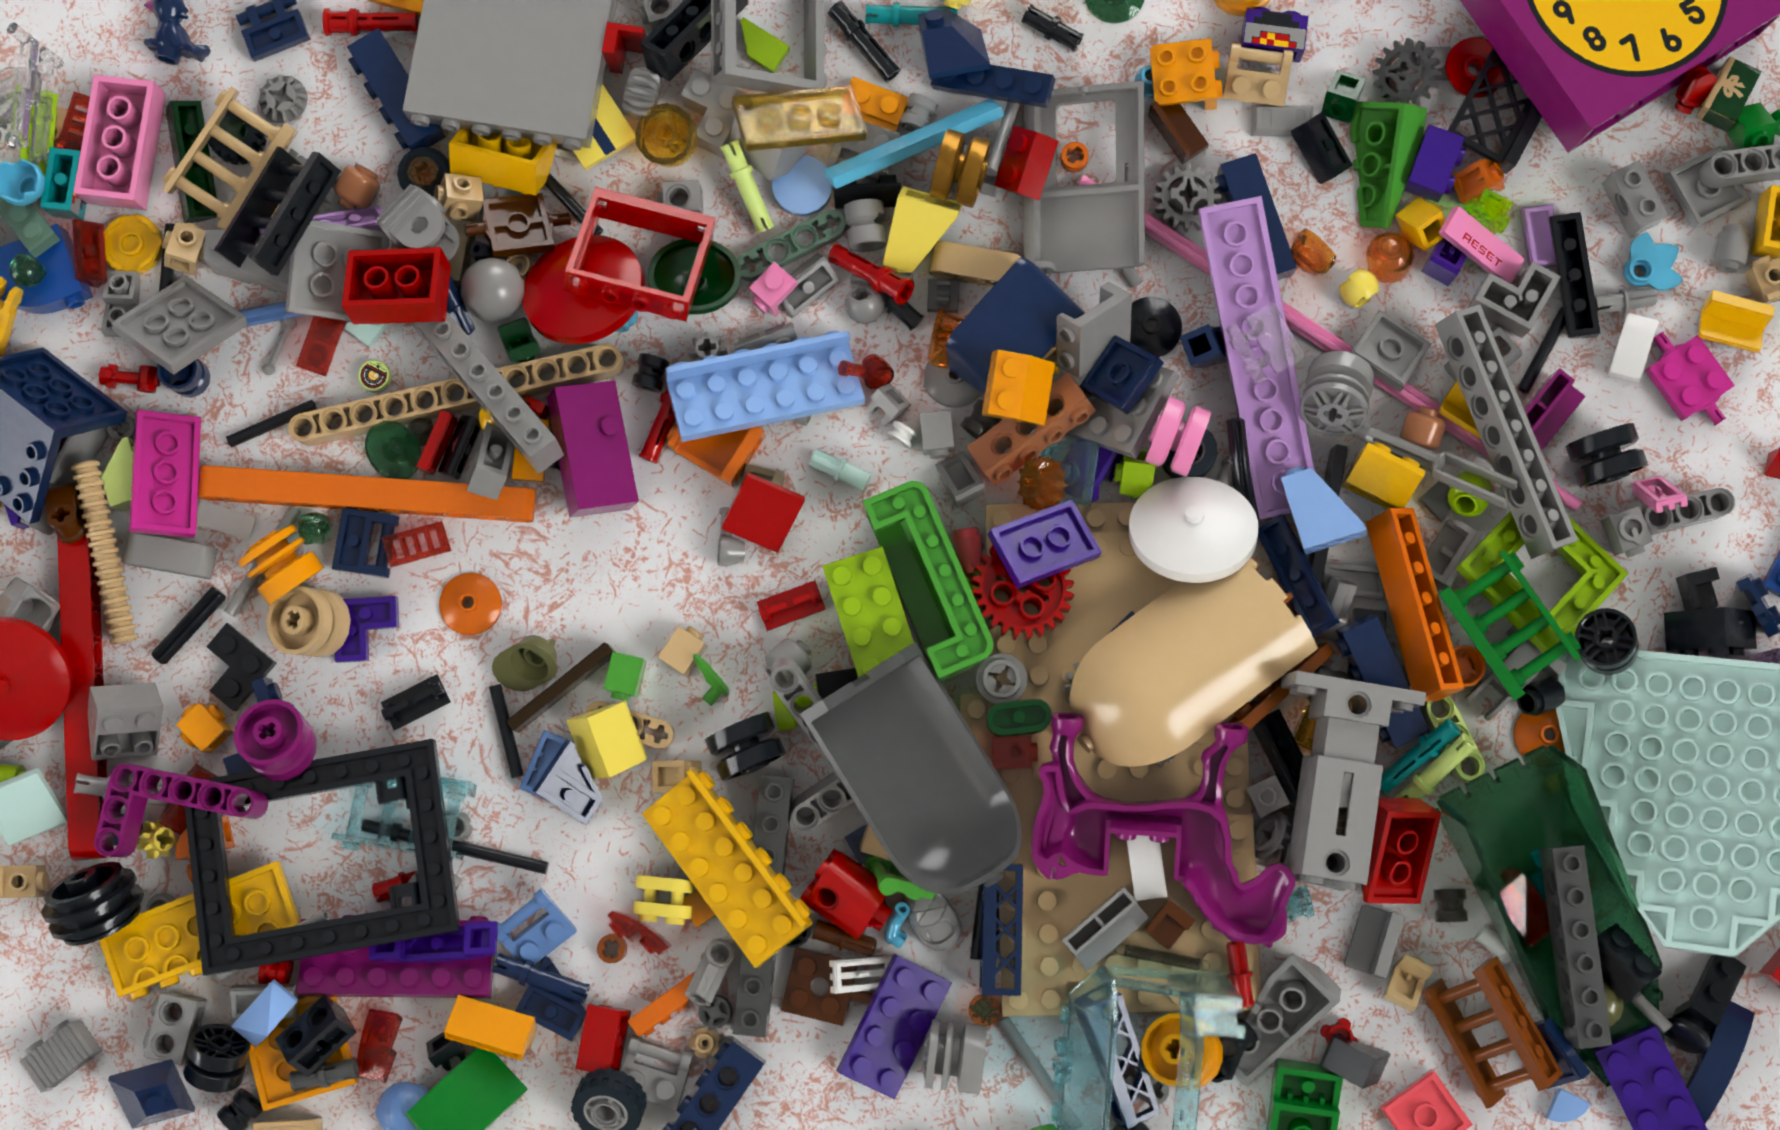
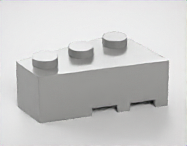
M206 230L203 259L214 273L248 284L254 283L266 287L273 292L279 291L287 294L291 259L287 260L278 276L270 275L248 258L249 255H247L241 267L236 268L214 251L226 230Z

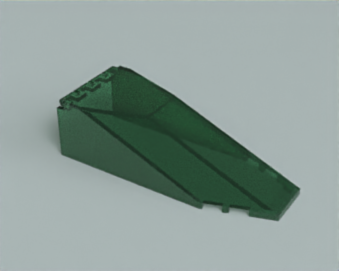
M1542 745L1522 755L1525 763L1523 766L1520 760L1515 758L1493 769L1496 776L1494 780L1490 773L1487 772L1464 783L1467 790L1466 794L1458 786L1438 796L1439 800L1436 801L1438 807L1436 809L1442 812L1441 823L1541 1018L1551 1017L1564 1035L1547 907L1542 904L1530 878L1531 875L1538 872L1531 858V852L1541 847L1570 844L1584 845L1597 935L1615 923L1620 924V928L1624 929L1631 939H1634V943L1638 944V948L1643 949V953L1647 954L1654 964H1657V969H1662V962L1647 923L1637 910L1639 903L1586 768L1554 745L1548 747ZM1657 978L1642 995L1659 1011V1001L1663 1000V992L1659 989ZM1624 1002V1009L1620 1020L1610 1027L1611 1041L1648 1026L1652 1022L1632 1002L1629 1004ZM1658 1029V1031H1659V1033H1660V1035H1661V1037H1662V1039H1663V1041H1664V1034ZM1573 1047L1581 1060L1606 1087L1611 1086L1593 1050L1594 1048L1577 1049Z

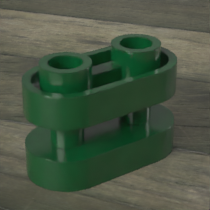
M1040 699L998 703L989 710L986 724L988 730L997 737L1036 734L1048 727L1051 722L1052 712L1049 705Z

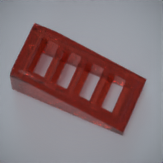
M73 92L57 148L81 151L83 136L69 132V129L84 134L85 124L72 120V118L86 121L87 113L75 108L77 105L88 109L90 96Z
M442 521L381 537L390 569L451 551ZM436 530L440 543L439 548H434L430 531ZM424 534L428 551L422 552L417 535ZM405 538H412L416 554L410 555ZM398 540L404 557L399 559L393 542Z

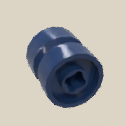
M196 359L174 375L157 364L159 380L163 385L183 397L193 398L199 396L210 384L209 369L199 359Z

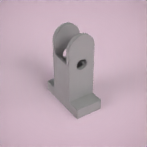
M1513 625L1505 634L1510 636L1518 631V629ZM1526 640L1506 654L1507 657L1502 661L1509 671L1513 668L1518 670L1541 655L1542 652L1531 641ZM1559 658L1542 670L1549 677L1553 678L1559 676L1568 666ZM1492 669L1464 698L1469 702L1490 683L1503 697L1484 716L1487 721L1495 717L1513 699ZM1539 672L1525 680L1526 684L1521 688L1523 689Z

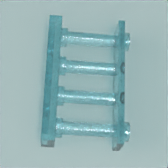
M441 777L443 793H446L445 799H448L446 820L453 863V859L463 861L464 854L452 851L460 803L464 802L465 796L475 798L477 785L470 781ZM396 779L387 781L388 788L397 787ZM372 784L356 786L346 835L332 833L331 839L341 842L340 848L359 851L360 845L415 853L412 824L408 844L390 841L397 801H391L383 805L377 839L359 837L368 788H372Z

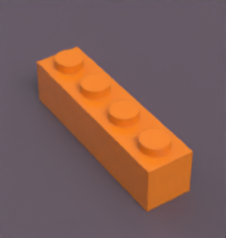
M695 972L691 973L628 1020V1023L638 1037H641L643 1034L645 1037L649 1036L655 1031L654 1026L658 1023L664 1025L672 1019L670 1015L673 1012L677 1011L680 1013L688 1007L686 1003L690 999L684 994Z

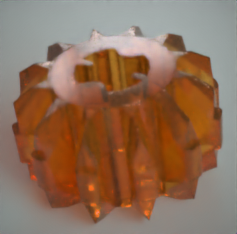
M1039 456L1038 458L1025 460L1024 468L1019 469L1020 480L1016 481L1020 484L1017 494L1023 496L1022 501L1024 505L1030 506L1031 509L1044 510L1058 505L1060 499L1066 498L1063 490L1064 487L1068 486L1064 482L1067 472L1061 470V462L1053 460V458L1048 456Z

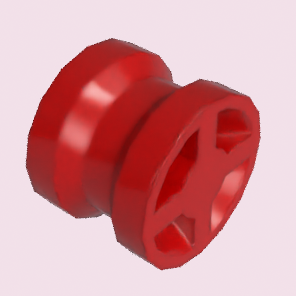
M294 961L260 966L258 983L269 984L275 979L279 984H289L293 973Z

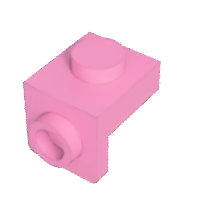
M774 261L749 287L754 297L752 303L762 313L765 314L769 311L776 317L779 313L777 307L798 286L797 280Z

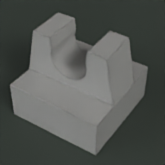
M889 383L878 388L870 397L872 400L867 409L872 413L880 407L885 412L880 422L885 426L898 416L904 414L911 404Z

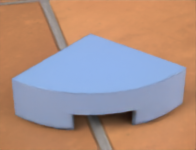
M1558 1088L1545 1118L1556 1122H1569L1582 1116L1591 1103Z

